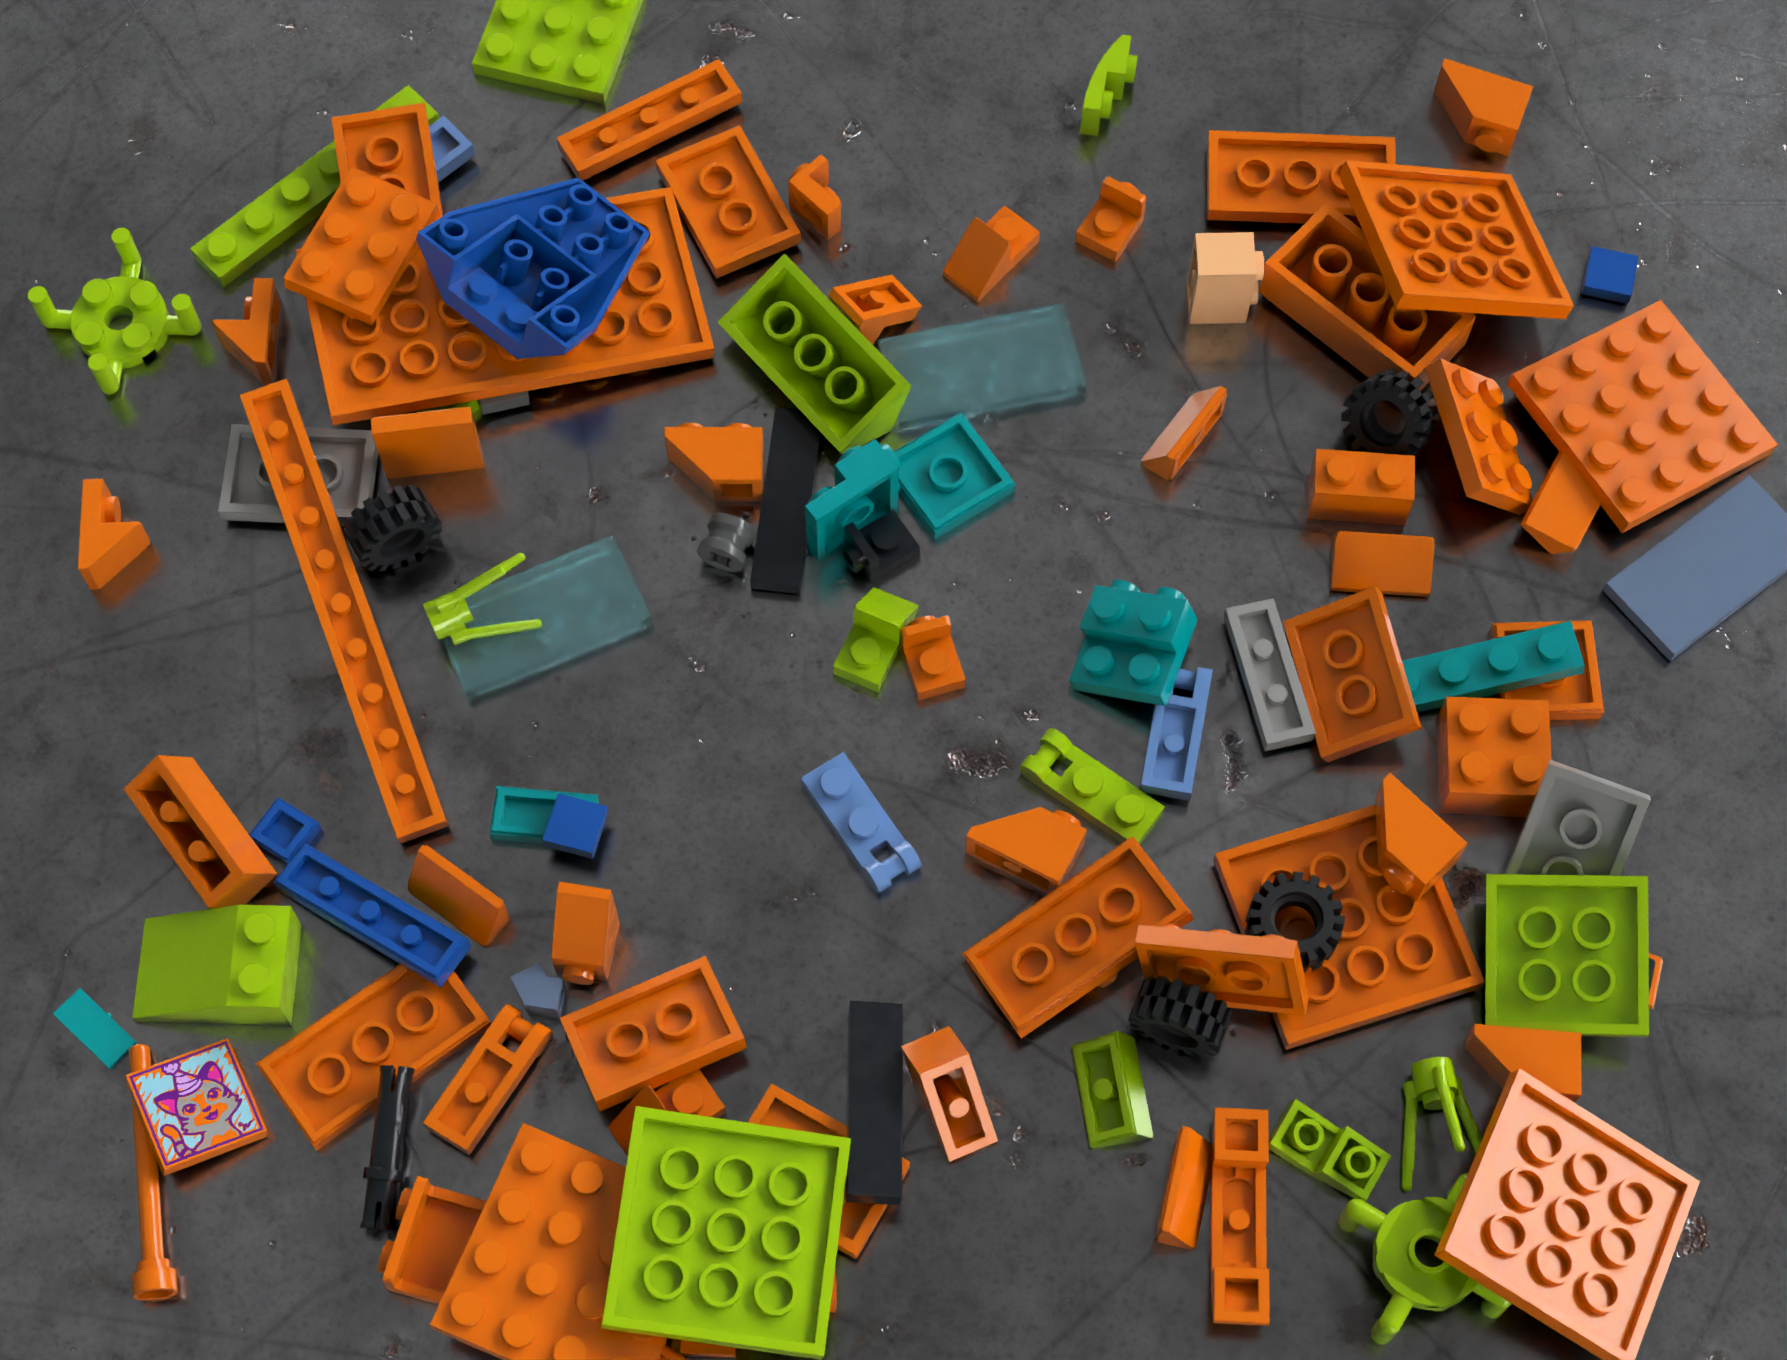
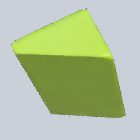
M1116 1031L1071 1045L1090 1147L1099 1148L1153 1138L1135 1039L1130 1035Z

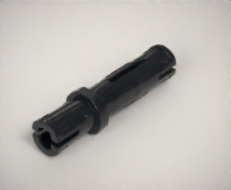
M380 1065V1080L369 1167H364L363 1179L367 1180L360 1228L377 1230L379 1206L382 1204L379 1229L381 1231H395L398 1193L400 1191V1183L405 1181L406 1173L402 1171V1159L412 1076L415 1069L404 1066L398 1067L396 1090L393 1092L396 1068L393 1065Z

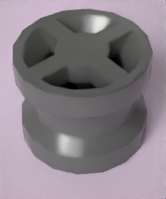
M726 513L713 514L707 524L709 535L700 542L697 554L710 566L727 572H739L743 569L746 562L744 551L746 547L753 544L756 530L748 522L737 516Z

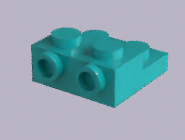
M874 439L863 447L854 446L848 449L834 465L835 487L826 486L820 489L810 498L808 504L805 505L807 549L818 563L844 546V527L853 522L859 530L892 510L896 513L898 512V491H900L898 479L901 465L897 455L888 444L880 445Z
M1114 580L1110 587L1095 585L1079 627L1085 639L1069 679L1074 690L1166 706L1198 620L1188 600L1181 592L1170 587H1159L1156 594L1140 592L1137 586L1124 580Z

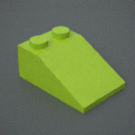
M232 905L145 918L132 1015L134 1022L291 1026L302 924L292 907Z

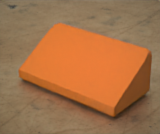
M1218 386L1194 393L1143 456L1141 464L1166 481L1172 480L1223 415L1227 389Z
M1564 451L1558 452L1520 523L1550 554L1576 550L1601 504L1599 498Z
M1337 531L1331 545V591L1361 592L1376 586L1382 594L1430 597L1435 539L1426 536Z
M428 845L420 847L408 881V891L410 894L484 947L488 946L510 920L504 901Z
M1183 1126L1182 1129L1179 1128L1175 1139L1155 1238H1157L1159 1243L1192 1250L1197 1246L1211 1176L1212 1144L1190 1127Z

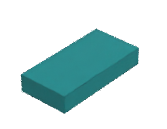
M496 786L489 831L491 840L543 844L542 839L558 793L599 804L598 795Z

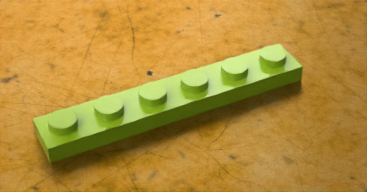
M409 85L375 109L381 110L425 103L429 126L439 119L438 113ZM332 141L190 248L194 259L223 288L324 212L341 184L335 141Z

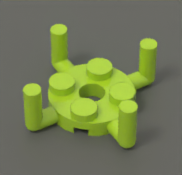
M117 228L111 235V239L122 261L120 275L107 279H93L87 282L73 310L56 309L44 287L35 286L28 292V299L43 326L46 328L72 330L78 346L89 356L88 366L100 390L107 395L115 394L118 391L122 369L143 363L142 358L154 349L157 353L164 346L169 335L194 336L201 331V322L188 295L178 294L172 299V306L176 316H171L156 286L149 281L139 279L142 259L129 230L126 228ZM119 315L133 317L132 322L122 330L109 328L110 322Z
M1468 1173L1458 1177L1449 1189L1447 1199L1424 1197L1423 1199L1406 1201L1393 1208L1388 1215L1361 1199H1352L1340 1214L1338 1224L1342 1230L1353 1232L1357 1230L1359 1225H1362L1376 1234L1373 1243V1270L1385 1288L1393 1295L1383 1314L1371 1329V1337L1376 1343L1387 1344L1400 1330L1412 1307L1422 1310L1443 1311L1462 1301L1471 1291L1484 1298L1481 1309L1484 1315L1489 1318L1499 1317L1512 1304L1443 1261L1437 1267H1428L1423 1265L1415 1255V1244L1419 1240L1431 1239L1438 1244L1440 1243Z

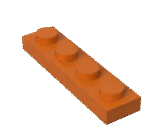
M717 59L557 137L558 149L576 177L584 181L741 104L742 92L721 61Z

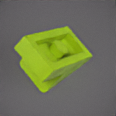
M873 587L853 609V626L833 664V674L879 693L900 649V630L914 620L919 610V605Z

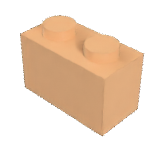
M1254 232L1195 233L1186 282L1189 324L1246 323L1250 305H1257L1258 280H1263L1264 276L1263 251H1255Z

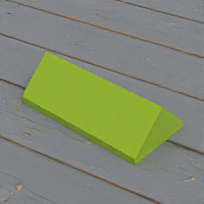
M783 254L717 323L825 438L843 454L854 446H862L892 431L912 385L786 254Z

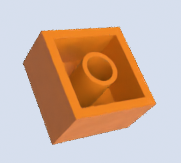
M1446 696L1436 718L1439 814L1527 817L1549 759L1552 760L1548 700Z

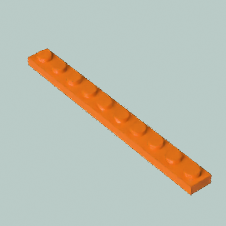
M283 379L240 395L242 404L399 843L402 844L449 826L291 387L287 379Z

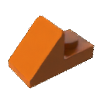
M1005 205L987 223L975 217L970 222L946 264L943 276L979 303L1039 242L1040 231Z
M892 274L836 286L828 294L830 301L872 345H874L884 327L912 321L922 308V305Z
M254 278L252 296H246L244 300L245 320L215 319L212 320V325L222 346L266 386L274 383L282 301L273 278Z
M103 478L83 479L78 570L89 589L96 590L101 589L150 545L151 541L142 523L137 521L121 522L119 499L117 496L111 495Z
M700 1069L670 1081L655 1092L648 1084L608 1125V1129L627 1156L635 1106L719 1118L725 1114L726 1108Z

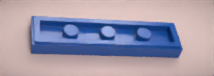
M306 843L301 846L273 882L279 892L440 988L472 947L469 940Z

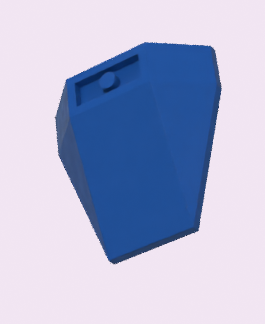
M574 178L450 211L419 231L416 240L443 301L515 358L521 359L565 355L595 333L647 242L650 232L580 178Z

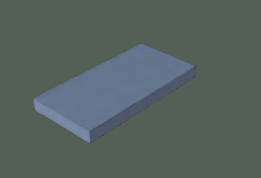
M1749 475L1607 581L1602 590L1669 661H1672L1787 573V513Z

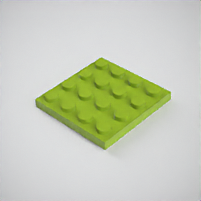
M635 1106L601 1328L822 1360L825 1353L851 1138Z

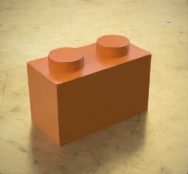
M1316 449L1308 475L1307 519L1405 526L1415 500V456Z

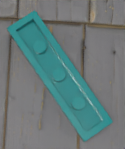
M1571 621L1402 661L1417 713L1442 707L1446 696L1482 698L1583 674L1585 669V663Z

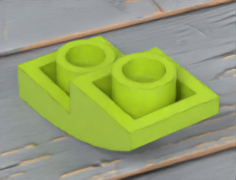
M1120 36L1097 65L1084 99L1080 134L1098 136L1101 118L1110 119L1113 99L1122 101L1125 82L1134 83L1138 56L1129 54L1131 36Z
M1297 1099L1288 1102L1269 1135V1150L1327 1185L1363 1201H1367L1391 1158L1390 1154L1350 1127H1337Z

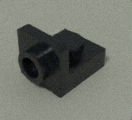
M892 510L859 530L853 522L844 527V546L841 547V552L852 571L856 573L861 570L869 583L872 584L920 556V546L896 512Z

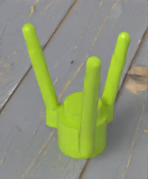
M517 553L455 591L424 603V609L438 640L451 636L456 646L470 639L539 629L542 626V622L539 619L466 628L465 626L466 623L474 620L465 599L490 585L495 580L504 576L513 567L522 563L525 560V555Z
M1432 1057L1415 1062L1411 1066L1413 1080L1403 1083L1406 1108L1401 1187L1404 1191H1410L1412 1188L1418 1101H1423L1424 1108L1428 1110L1443 1109L1449 1133L1457 1152L1465 1150V1143L1455 1106L1475 1153H1477L1482 1139L1464 1096L1461 1078L1456 1077L1451 1058Z

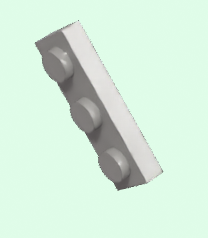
M1274 598L1226 608L1223 617L1264 751L1313 741L1316 732Z

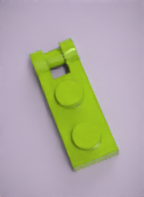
M1049 728L1039 740L1041 747L1035 755H1028L1019 766L1021 774L1120 843L1133 836L1141 845L1164 814L1165 806L1074 746L1063 733ZM1056 759L1068 766L1061 777L1050 769Z

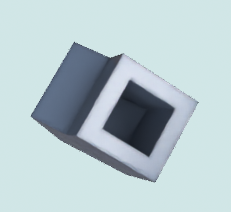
M540 962L510 977L527 1014L560 1019L566 992L563 978L547 976Z

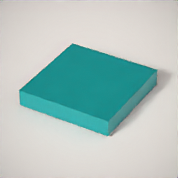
M962 412L894 451L901 465L898 479L900 485L899 492L934 540L1011 495L1016 489V483Z

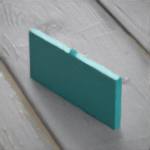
M81 988L53 1013L110 1070L129 1052L131 1046L137 1044L111 1018V1013H106Z

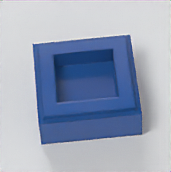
M1592 246L1587 258L1581 294L1628 304L1632 296L1638 256Z
M558 793L542 839L543 845L593 859L609 813L608 807Z
M277 797L249 835L261 851L287 866L304 843L310 845L322 828L319 822Z

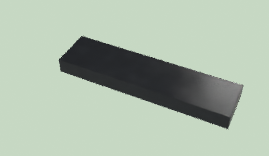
M775 407L750 578L751 589L800 594L807 545L805 505L808 504V501L814 494L822 433L799 409Z
M850 1001L847 1138H851L846 1176V1202L900 1205L902 1200L903 1052L901 1046H903V1004Z

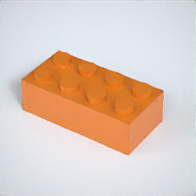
M1327 202L1265 262L1264 276L1258 291L1368 378L1378 372L1381 374L1385 370L1394 369V375L1403 370L1410 373L1408 382H1412L1417 377L1424 382L1418 389L1419 391L1429 383L1425 367L1439 359L1449 362L1466 345L1476 315L1473 313L1396 308L1363 230Z

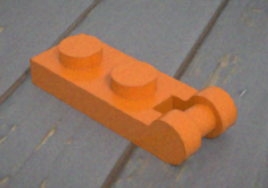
M509 1003L498 1013L423 1121L426 1129L469 1156L532 1063L544 1052L553 1036V1030L540 1022L533 1025L522 1018L523 1012ZM510 1036L522 1042L515 1053L502 1046L503 1042Z

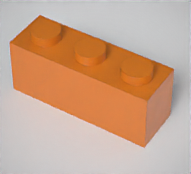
M157 755L123 789L208 908L246 905L278 874L193 757Z

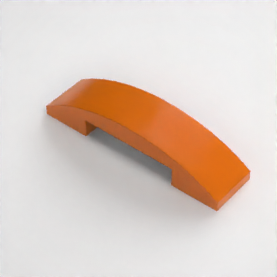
M1214 1108L1210 1185V1269L1213 1323L1269 1326L1270 1324L1269 1269H1267L1266 1167L1269 1162L1268 1110Z

